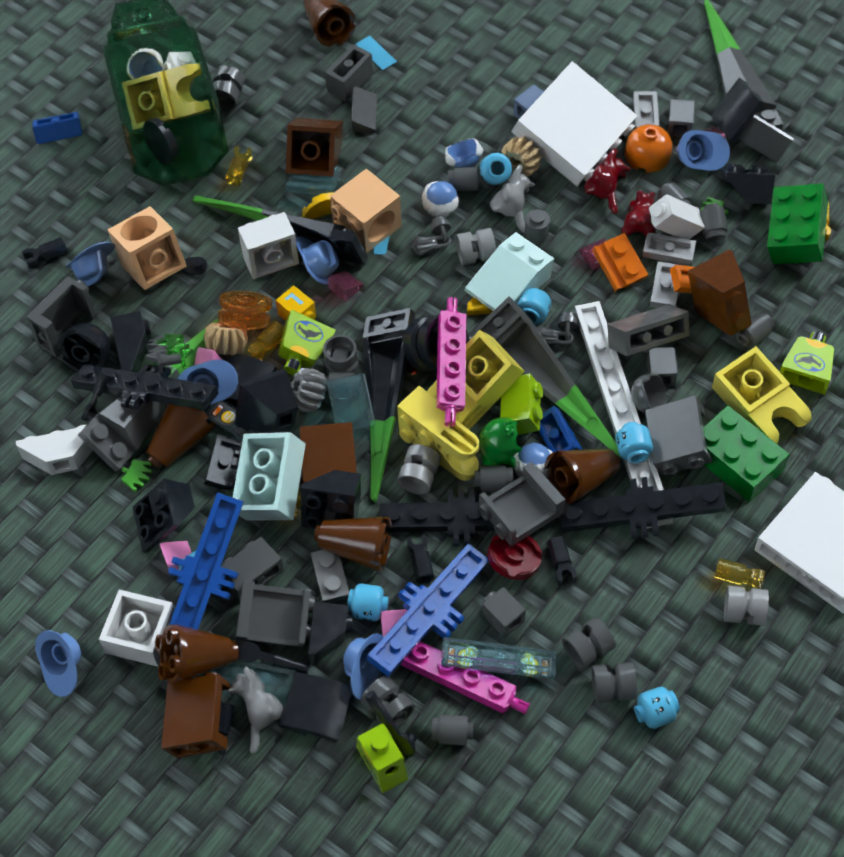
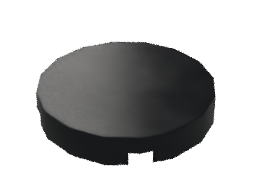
M156 117L149 119L143 125V134L150 152L163 165L175 162L178 148L173 133L169 128L165 129L162 126L165 123L161 119Z

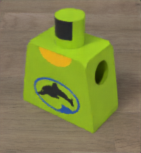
M291 310L285 322L278 352L279 357L287 360L284 370L290 375H295L301 367L311 369L323 353V345L326 340L332 337L336 330Z
M814 331L811 333L810 338L798 337L782 363L780 373L792 385L825 395L831 380L834 347L825 344L826 336L822 332Z
M380 724L357 737L356 748L382 794L408 780L404 758L384 724ZM390 767H395L394 771L385 773Z

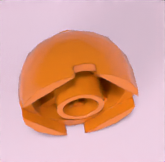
M652 124L641 125L634 129L627 138L624 154L626 161L637 170L640 167L645 169V172L660 171L668 165L672 156V140L662 127Z

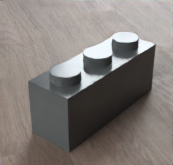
M668 304L608 323L609 348L629 356L689 336L688 311Z

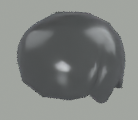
M657 373L642 375L635 380L631 396L633 403L639 411L646 414L645 410L666 404L665 386Z

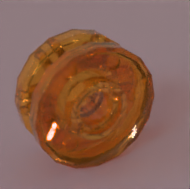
M228 291L219 296V306L222 309L218 311L217 319L223 325L247 330L262 329L269 326L271 317L267 312L272 308V300L268 296L251 291Z

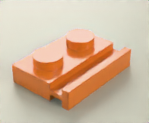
M625 233L593 247L592 252L615 292L647 278L648 273Z

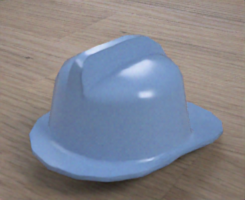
M690 130L682 136L678 146L675 147L679 160L692 169L719 170L725 166L730 156V147L727 140L722 135L714 132Z
M297 237V248L303 258L307 271L318 283L328 285L332 281L333 272L339 265V258L332 244L324 240L313 243L305 237Z
M101 242L83 250L73 261L66 264V268H71L76 278L89 287L107 274V256L114 250L115 244L113 242Z
M220 359L191 366L185 369L178 377L180 380L216 385L219 394L211 404L231 397L238 385V374L235 368L227 361Z
M52 630L43 631L35 641V651L41 665L44 680L53 694L59 697L68 696L74 691L77 684L76 667L81 659L80 646L68 633L59 634Z
M378 633L368 638H356L349 644L344 654V670L351 677L352 693L358 700H361L365 690L377 680L380 672L379 669L366 660L368 654L384 637Z

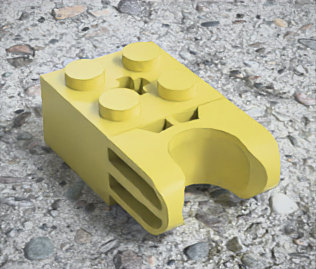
M186 64L122 82L133 130L143 129L145 121L155 117L161 119L166 124L209 112L211 110L209 101H197L193 99L189 91L192 79L202 74L200 64Z
M481 330L466 344L465 407L463 411L456 412L459 415V423L468 430L477 423L524 373L520 365L493 337ZM437 380L427 390L436 399Z
M756 346L715 374L712 389L727 406L729 405L776 444L779 441V432L773 425V419L783 417L790 420L797 427L807 425L812 419L811 411L807 405L789 387L790 383Z
M418 386L397 406L400 437L406 443L425 445L437 451L441 456L439 464L458 479L467 481L474 478L475 471H479V461L475 456L479 451L478 437L459 423V415L457 414L456 425L450 427V424L448 427L445 426V411L436 408L437 399Z

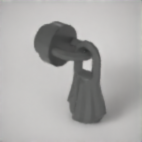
M444 216L435 217L430 226L432 233L439 236H416L413 239L411 248L416 254L423 255L431 250L447 247L451 244V238L446 235L451 226L449 220ZM441 239L442 244H438L437 240Z
M563 312L558 318L557 326L565 331H555L543 326L537 327L548 344L567 345L573 342V335L570 333V330L578 327V319L572 312ZM559 335L564 336L565 340H558Z

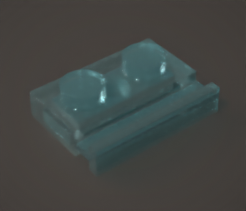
M336 167L333 177L290 174L289 181L286 183L287 192L314 195L334 193L341 175L340 167Z
M365 373L326 381L335 423L352 422L353 429L375 425Z

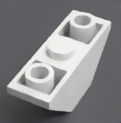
M80 425L77 428L64 431L57 430L41 436H29L16 441V446L22 459L51 475L77 470L93 451L78 436V433L86 425Z

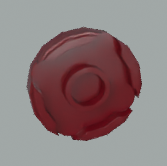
M496 535L492 538L487 550V556L492 568L501 576L514 580H523L532 577L538 571L541 564L542 550L538 543L530 536L511 546L506 539L502 540Z

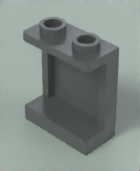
M67 276L27 316L37 346L54 357L61 353V349L59 352L57 349L58 337L80 314H84L91 319L96 316L93 308L94 304L88 292L89 288L84 282L76 281Z
M696 395L645 410L647 425L653 443L652 461L661 475H675L679 471L689 468H700L704 464L712 462L711 455L707 451L702 417H705V411Z
M530 462L523 467V476L489 497L485 492L480 494L478 510L485 520H490L494 525L497 535L502 540L506 539L513 546L564 514L565 499L536 465Z
M243 580L235 640L302 648L305 641H309L311 636V624H307L308 613H313L315 597L310 596L311 589L297 590L255 584V581Z

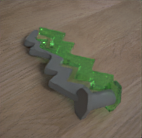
M165 334V339L162 336H158L147 341V349L152 350L146 355V360L158 363L160 373H163L162 367L181 363L182 368L186 369L185 358L192 355L194 350L189 349V344H182L185 342L183 334Z

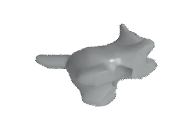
M518 164L508 180L502 183L503 188L490 201V207L492 211L499 212L504 216H514L517 227L524 233L525 221L522 212L525 201L524 192L528 193L529 187H534L535 183L530 182L525 174L521 173L522 166Z
M245 667L243 670L244 674L236 675L232 687L227 692L244 698L248 718L251 723L250 752L252 754L257 751L260 744V730L268 727L273 721L281 719L284 709L281 702L273 694L265 693V685L252 669Z

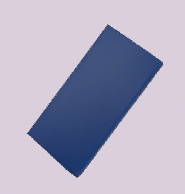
M79 112L33 120V132L36 143L41 144L81 136L82 127Z
M553 406L543 413V418L540 420L539 433L549 450L552 452L583 450L560 409Z

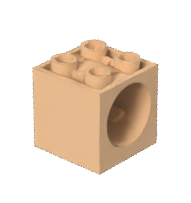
M367 168L330 195L333 223L344 225L346 229L353 231L366 253L402 226L400 195Z
M151 207L108 229L122 267L144 290L187 267L173 228Z

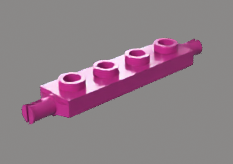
M453 297L447 298V310H441L438 315L436 408L445 411L444 425L447 427L449 424L450 427L456 425V412L463 411L465 407L466 314L457 311L458 299L456 297L454 299Z
M421 641L401 663V666L500 713L506 712L511 707L525 715L529 709L530 703L515 697V685L475 666L447 665L443 661V651Z

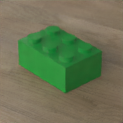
M823 183L774 187L767 244L773 264L823 262L828 199Z
M729 405L703 427L707 451L712 458V462L704 464V466L749 503L785 470L790 454Z

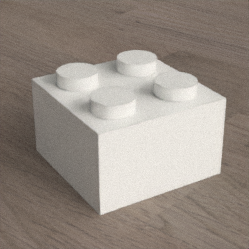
M285 212L238 227L243 258L253 279L299 264L295 233Z
M118 590L99 637L104 652L158 667L160 658L159 652L155 649V638L157 635L162 634L166 626L170 624L174 613L172 602Z

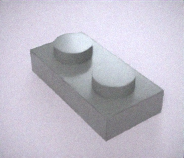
M634 91L633 109L634 113L638 115L634 120L635 129L646 124L659 126L657 92Z
M647 233L642 257L691 266L696 241Z
M658 261L650 307L659 308L668 304L676 306L678 292L674 291L669 269L678 264Z
M326 550L312 552L311 558L323 603L331 604L347 600L349 589L340 556Z

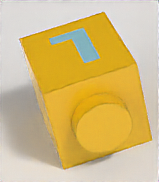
M294 285L276 299L277 313L285 321L291 310L313 320L316 317L315 302Z

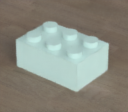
M291 432L243 435L233 498L244 501L239 516L245 520L294 519L306 444Z

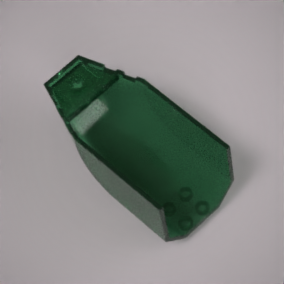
M130 0L116 3L110 22L111 29L107 33V44L104 45L103 53L134 174L161 186L208 176L228 153V146L218 98L196 29L193 26L190 27L186 23V19L182 15L179 16L175 8L167 0ZM139 49H154L161 55L163 64L166 62L169 52H191L196 64L199 63L202 74L195 78L190 94L197 101L208 100L211 110L162 125L165 129L169 128L178 148V155L175 156L176 161L169 165H163L154 158L146 144L143 129L133 130L122 82L131 80L127 74L126 65L132 53Z

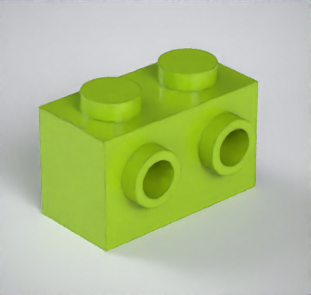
M530 373L521 375L501 396L500 418H510L516 421L518 435L540 431V420L543 418L540 406L543 389L540 382H537Z

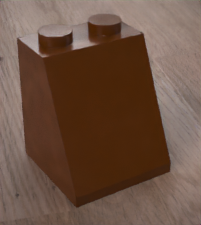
M296 118L287 125L286 173L333 177L342 147L343 121Z
M727 250L688 270L696 314L730 336L752 325L745 281L731 250Z

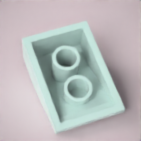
M515 232L499 245L465 287V292L492 311L508 296L517 304L526 289H538L550 279L554 258Z

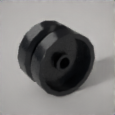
M438 315L421 316L414 319L407 326L403 336V350L406 359L413 368L420 372H437ZM466 329V344H467V343L470 341V339H469V335H468V332H467V329Z

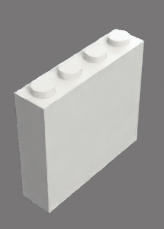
M572 61L523 114L511 132L519 138L525 136L528 142L533 140V145L539 147L538 153L543 156L542 158L578 186L583 180L587 182L591 178L594 171L593 168L596 164H602L608 156L606 153L609 149L612 151L620 145L622 140L619 138L622 134L627 137L635 127L632 122L638 115Z
M815 472L758 537L754 550L844 614V491L835 486L829 478L822 477Z

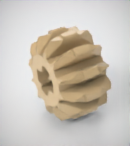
M517 136L512 138L502 149V154L509 158L511 162L512 172L520 164L522 166L521 173H524L526 177L531 176L539 168L541 158L543 157L538 153L539 147L533 145V140L528 142L525 136L522 138Z
M218 321L217 323H210L206 327L204 341L207 349L214 350L217 354H223L224 356L241 354L246 349L248 336L244 326L228 323L227 321Z

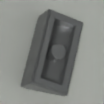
M353 86L352 132H376L377 94Z
M754 115L738 137L739 140L775 162L780 160L794 139L757 115Z

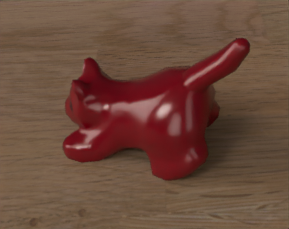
M616 148L608 154L602 164L596 167L591 178L584 185L585 192L588 195H594L599 199L607 198L609 208L614 214L618 213L615 196L617 177L625 178V171L630 170V167L626 166L620 158H616Z
M638 190L636 200L631 201L629 204V213L626 215L624 226L621 228L622 234L625 233L627 237L634 232H641L645 237H647V233L657 234L656 228L651 223L649 207L654 204L655 194L653 192L643 193V191Z

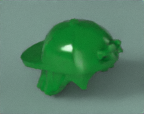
M496 418L483 427L479 435V448L483 465H499L501 463L506 465V468L515 467L516 459L514 454L522 451L521 447L516 443V437L518 436L516 421L510 418Z

